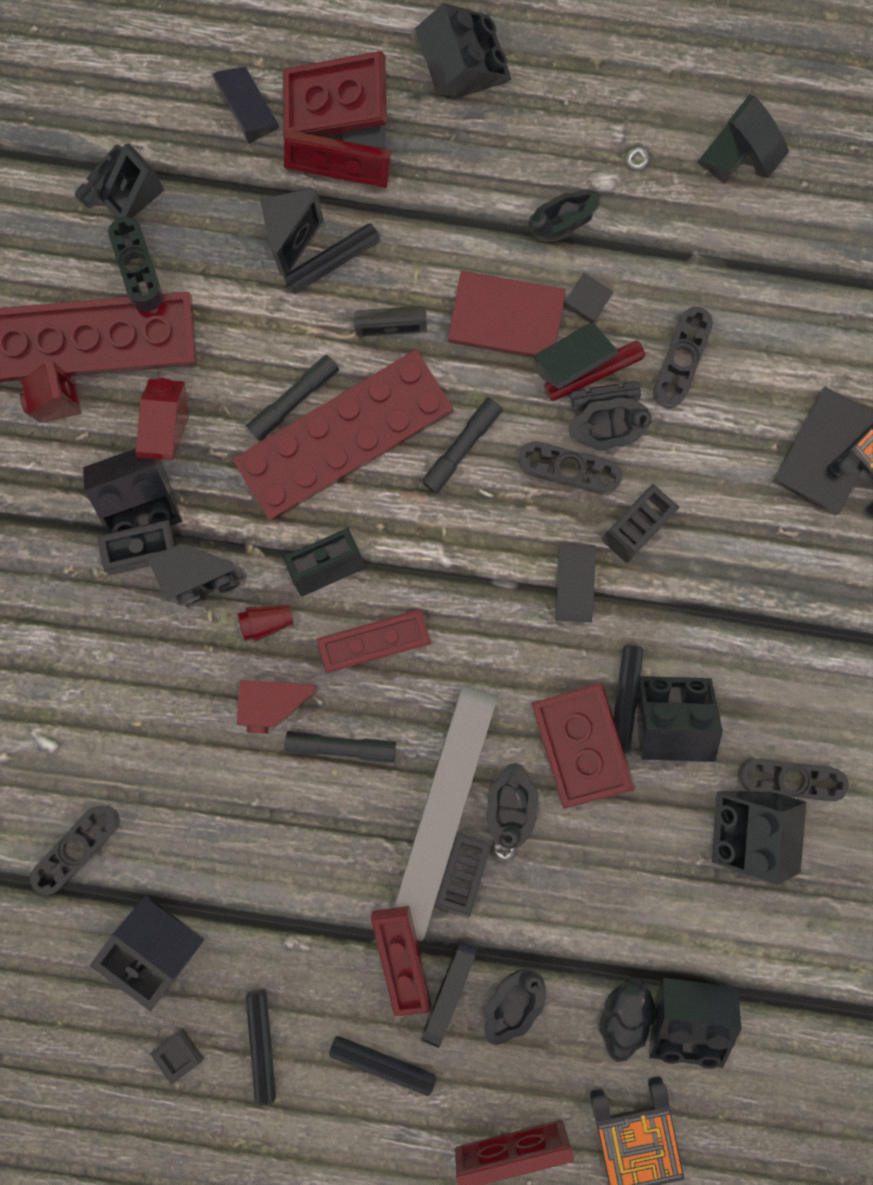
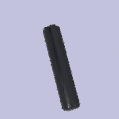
M371 223L361 227L285 274L284 280L291 292L298 293L380 241L377 230Z
M625 645L623 647L614 710V720L624 753H629L631 749L644 652L642 647L636 645Z
M252 990L246 995L254 1099L256 1105L263 1106L274 1103L276 1099L268 1001L265 990Z
M336 1036L329 1050V1056L335 1060L425 1096H430L436 1083L435 1074L343 1037Z

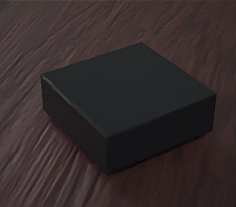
M583 273L563 306L594 324L613 295V291Z
M184 1028L169 1037L150 1053L170 1084L176 1082L204 1059Z

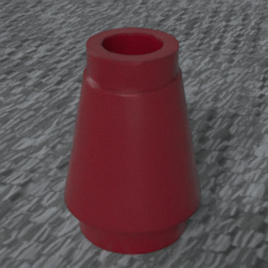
M288 604L282 606L245 607L246 611L237 613L244 641L253 639L255 643L288 626L294 625Z

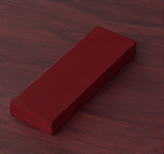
M290 130L286 131L284 136V168L383 188L388 186L392 150Z
M421 609L316 638L326 674L431 644Z
M409 906L372 911L370 918L394 1017L431 1012L432 1003Z

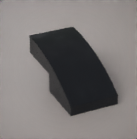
M749 94L729 119L728 124L736 146L748 150L756 174L769 178L789 153L782 133L769 112L756 96Z
M559 543L555 621L592 623L596 561L595 545Z

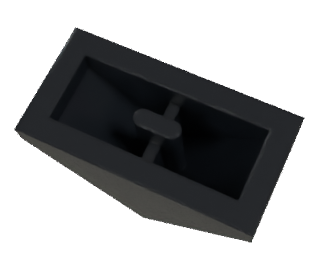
M129 143L124 144L99 199L117 218H133L164 191V188L154 169Z

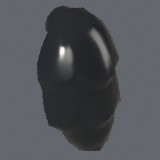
M594 190L564 193L542 204L529 219L530 232L536 239L551 242L569 237L574 230L592 220L594 212L600 205L599 193Z
M614 398L609 401L589 403L585 410L577 415L569 424L568 431L571 437L579 442L587 443L595 450H606L615 446L624 447L638 440L647 431L652 417L648 408L642 403L629 398Z
M517 763L507 765L498 780L489 786L487 823L494 839L507 849L518 848L525 843L531 835L537 819L535 809L538 801V790L530 782L523 766Z
M530 969L517 970L509 974L497 985L496 993L490 998L484 1008L486 1017L484 1024L485 1037L490 1044L499 1045L513 1037L525 1035L531 1028L534 1020L541 1014L545 1004L546 986L543 977L537 971Z
M637 977L627 979L625 983L619 985L608 995L604 1003V1012L600 1019L599 1031L605 1040L609 1056L616 1062L627 1061L638 1049L645 1046L650 1033V1026L654 1020L655 1007L653 997L643 981Z

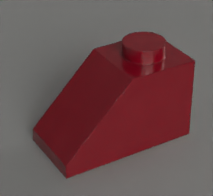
M54 361L44 363L21 380L24 392L20 393V402L23 411L39 423L82 414L75 380Z
M167 378L148 380L140 399L136 443L137 458L174 460L189 418L184 381H172Z
M240 680L237 725H247L246 732L268 734L269 727H277L317 693L318 685Z

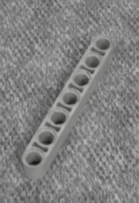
M462 685L394 904V908L409 906L416 938L422 942L498 695L466 685Z

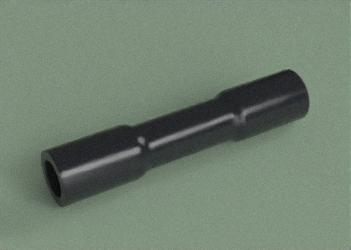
M325 354L303 373L300 380L274 403L264 408L245 426L259 441H262L304 399L331 379L339 371L338 366Z
M486 397L470 417L463 431L448 450L437 459L420 482L430 491L438 494L477 440L488 431L503 412V408L493 399Z
M287 731L284 751L285 753L324 754L355 757L366 761L394 763L396 741L369 738L350 739L322 736L318 733Z

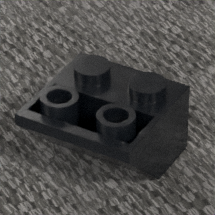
M442 3L415 28L436 93L463 97L511 80L507 67V58L501 50L496 35V26L490 15Z
M135 448L83 467L84 491L108 534L166 520L170 521L171 526L183 522L167 473L160 459L137 458Z
M180 544L148 559L165 600L179 606L186 605L187 608L207 601L206 595L219 589L220 593H225L241 585L239 580L247 577L244 569L233 562L185 544Z
M640 676L637 733L641 760L716 761L723 729L712 678Z
M717 792L712 863L775 885H779L800 874L807 802L775 792Z
M146 895L115 930L89 966L151 1012L164 997L205 939Z
M663 978L655 997L649 1058L660 1059L669 1064L680 1062L697 1064L705 1069L723 1068L742 1029L738 988Z

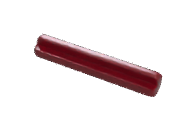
M635 340L618 348V354L561 389L546 382L544 388L547 396L551 401L558 400L570 394L573 390H579L641 361L645 356L641 343Z

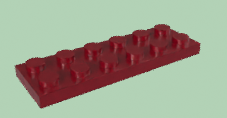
M190 292L163 294V300L159 307L146 312L137 310L132 305L129 297L0 308V382L21 381L44 363L54 361L70 376L197 365L192 295Z
M415 349L234 457L232 460L266 517L271 522L454 412V409L421 355Z

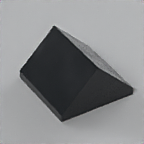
M312 188L260 199L270 248L279 273L282 276H285V274L292 270L324 221L318 193Z

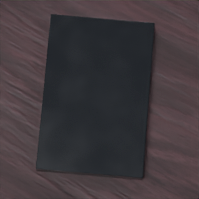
M824 386L814 401L772 482L835 516L840 514L863 467L858 464L851 474H842L837 477L830 470V464L846 452L873 424V411Z

